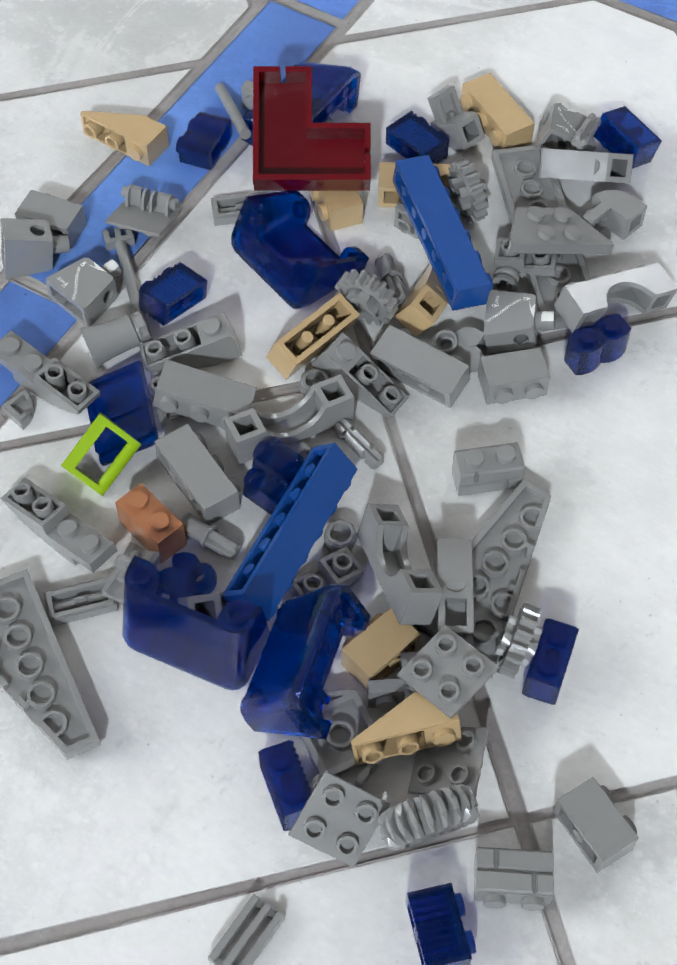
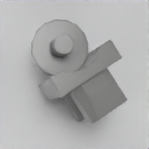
M130 542L123 555H118L114 561L115 568L101 589L102 595L116 600L118 604L133 608L139 599L140 593L152 577L155 568L161 560L160 553L145 550L137 544Z

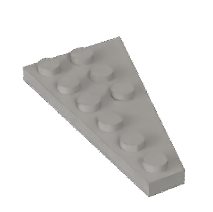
M525 478L472 539L473 647L496 665L500 655L495 654V650L509 615L513 616L551 499L549 493ZM437 611L431 625L414 626L433 638L437 634Z
M28 569L0 579V687L68 760L101 746V743Z

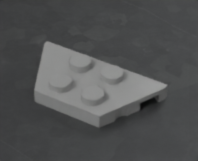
M517 207L512 220L507 252L610 255L614 244L569 208Z
M290 689L278 691L279 699L317 774L322 776L326 770L362 788L384 759L373 764L363 763L355 765L351 740L374 723L357 690L329 692L326 689H311V693H290Z

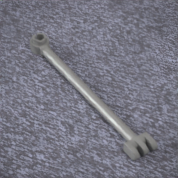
M118 227L113 228L115 237L110 238L109 231L103 230L102 234L107 251L116 249L133 313L140 311L150 333V340H153L127 246L135 245L133 232L130 229H126V235L121 236L120 229ZM162 370L149 371L151 382L148 385V392L151 400L154 399L155 389Z

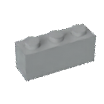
M389 325L370 352L371 360L385 374L449 408L453 406L470 380L469 365H467L465 360L459 356H450L442 352L432 342H423L415 338L405 328L398 329Z
M166 359L155 389L152 406L160 408L166 413H176L189 417L195 422H205L225 430V418L251 409L257 387Z
M186 424L154 441L157 459L204 523L211 525L240 509L239 495L241 494V489L237 481L233 477L228 478L226 476L221 460L216 454L211 455L209 453L207 443L199 432L195 434L191 427Z

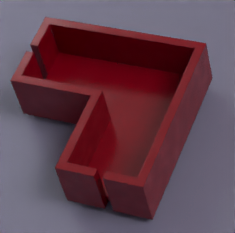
M253 66L254 191H370L371 123H312V66H285L286 83H281L280 66Z

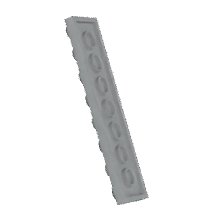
M536 145L492 150L491 160L511 227L517 207L567 208L558 179L538 177L541 150L537 149ZM559 254L555 277L526 274L531 294L537 297L538 310L555 311V329L549 330L568 328L554 307L561 289L568 283H578L591 279L583 254Z

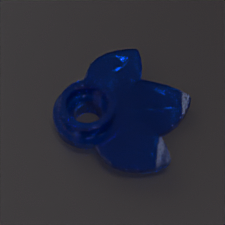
M190 552L174 554L172 557L173 567L159 571L152 581V586L157 591L170 595L167 612L170 615L179 614L177 598L210 594L217 584L215 569L208 563H200L197 556ZM203 575L200 581H196L199 576Z

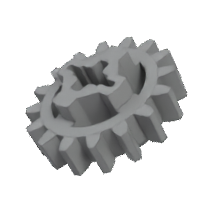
M468 159L451 163V167H448L450 172L448 183L451 202L457 206L462 217L466 218L468 223L485 219V216L488 215L486 209L489 208L487 203L488 196L486 194V189L488 188L485 180H482L480 173L475 170L474 164H470Z
M352 269L350 273L345 271L334 287L337 290L335 296L340 292L360 314L357 320L364 318L369 325L372 321L378 326L382 322L388 324L399 308L396 306L399 302L398 299L392 297L395 293L394 290L387 289V283L385 281L381 282L377 275L368 276L365 270H362L360 274L355 269Z
M523 603L517 617L509 615L495 650V654L501 656L497 673L514 679L520 665L529 666L543 631L542 627L537 626L541 608Z

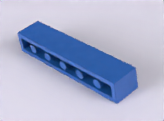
M429 155L396 160L393 184L452 311L487 304L489 292L493 288L491 275L486 273L483 268L479 251H475L471 243L469 230L464 229L460 212L457 207L454 208L450 200L449 189L446 186L444 187L440 179L438 167L433 165Z
M336 443L315 446L311 449L221 596L247 623L269 621L277 613L280 601L292 587L293 579L300 567L307 561L308 554L314 543L321 537L328 519L337 510V504L342 495L351 486V480L358 469Z

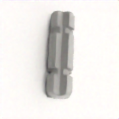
M595 113L589 114L572 138L571 145L576 146L579 151L583 150L600 126L601 118L596 117Z
M343 418L340 422H337L335 433L342 440L346 439L345 443L361 459L365 458L364 462L371 469H377L384 463V454L378 448L373 449L374 444L359 429H353L355 425L349 419Z

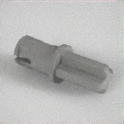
M387 253L381 254L375 259V266L381 276L380 280L387 283V289L394 290L395 293L392 297L398 299L399 302L397 304L402 305L407 297L402 284L403 276L396 269L393 257Z
M191 513L183 516L181 522L184 524L185 535L200 543L201 548L204 550L209 548L228 560H234L241 550L240 544L218 532L217 526H210Z

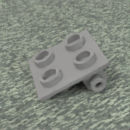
M130 184L129 186H123L121 196L125 200L105 220V223L115 225L119 229H130L142 232L147 236L159 237L181 213L182 209L178 208L179 200L172 194L158 193L156 190H153L151 193V190L145 188L143 191L142 187Z
M444 625L397 673V676L409 685L406 689L410 694L418 692L447 717L452 719L495 674L499 666Z
M460 727L462 740L455 741L444 747L434 746L418 750L415 756L408 793L426 794L444 787L464 784L470 787L472 794H475L476 797L481 768L483 766L484 751L487 745L488 727Z
M325 770L322 776L319 774L315 775L311 783V788L314 790L288 835L354 867L379 825L377 819L382 812L389 808L390 803Z

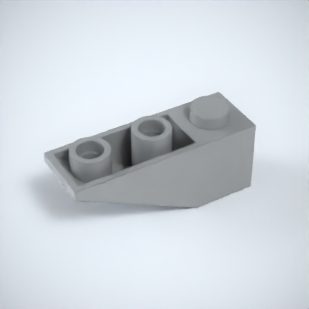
M541 148L538 177L631 183L634 154Z
M224 312L139 345L146 371L162 370L166 359L197 368L216 366L242 356L236 332Z
M344 332L336 337L311 363L316 369L324 370L330 378L341 374L355 399L389 419L409 398Z

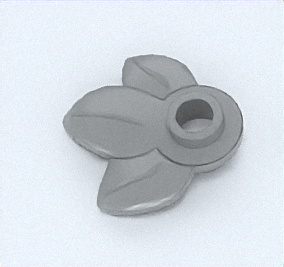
M467 326L455 332L442 330L433 337L431 342L437 345L442 352L450 356L456 355L461 357L469 365L470 372L478 371L480 357L484 356L477 347L484 338L482 331ZM445 343H450L452 345V347L449 349L441 348L442 345Z

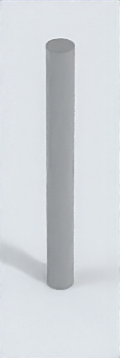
M218 83L215 86V91L242 139L250 138L251 131L223 83Z

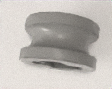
M498 267L494 271L492 278V289L515 292L520 280L519 273L511 267Z

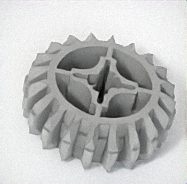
M464 784L452 785L421 794L388 808L377 819L380 827L378 830L382 840L385 841L387 849L393 851L403 850L448 835L474 823L480 816L477 808L479 805L475 794H472L469 786Z

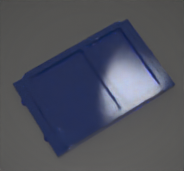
M141 360L88 382L98 389L101 394L87 407L90 425L101 412L142 444L137 452L155 445L154 441L159 439ZM108 427L103 430L94 442L95 452L99 455V461L102 466L112 463L127 443V441Z

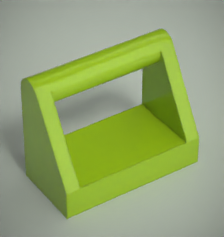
M100 412L61 464V467L104 496L142 444ZM108 427L127 441V443L99 481L96 482L78 468L77 465L103 430Z

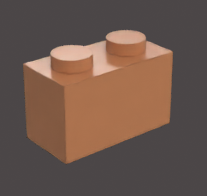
M140 483L115 502L119 522L147 550L159 552L161 555L159 562L161 564L187 545L184 524L143 484Z

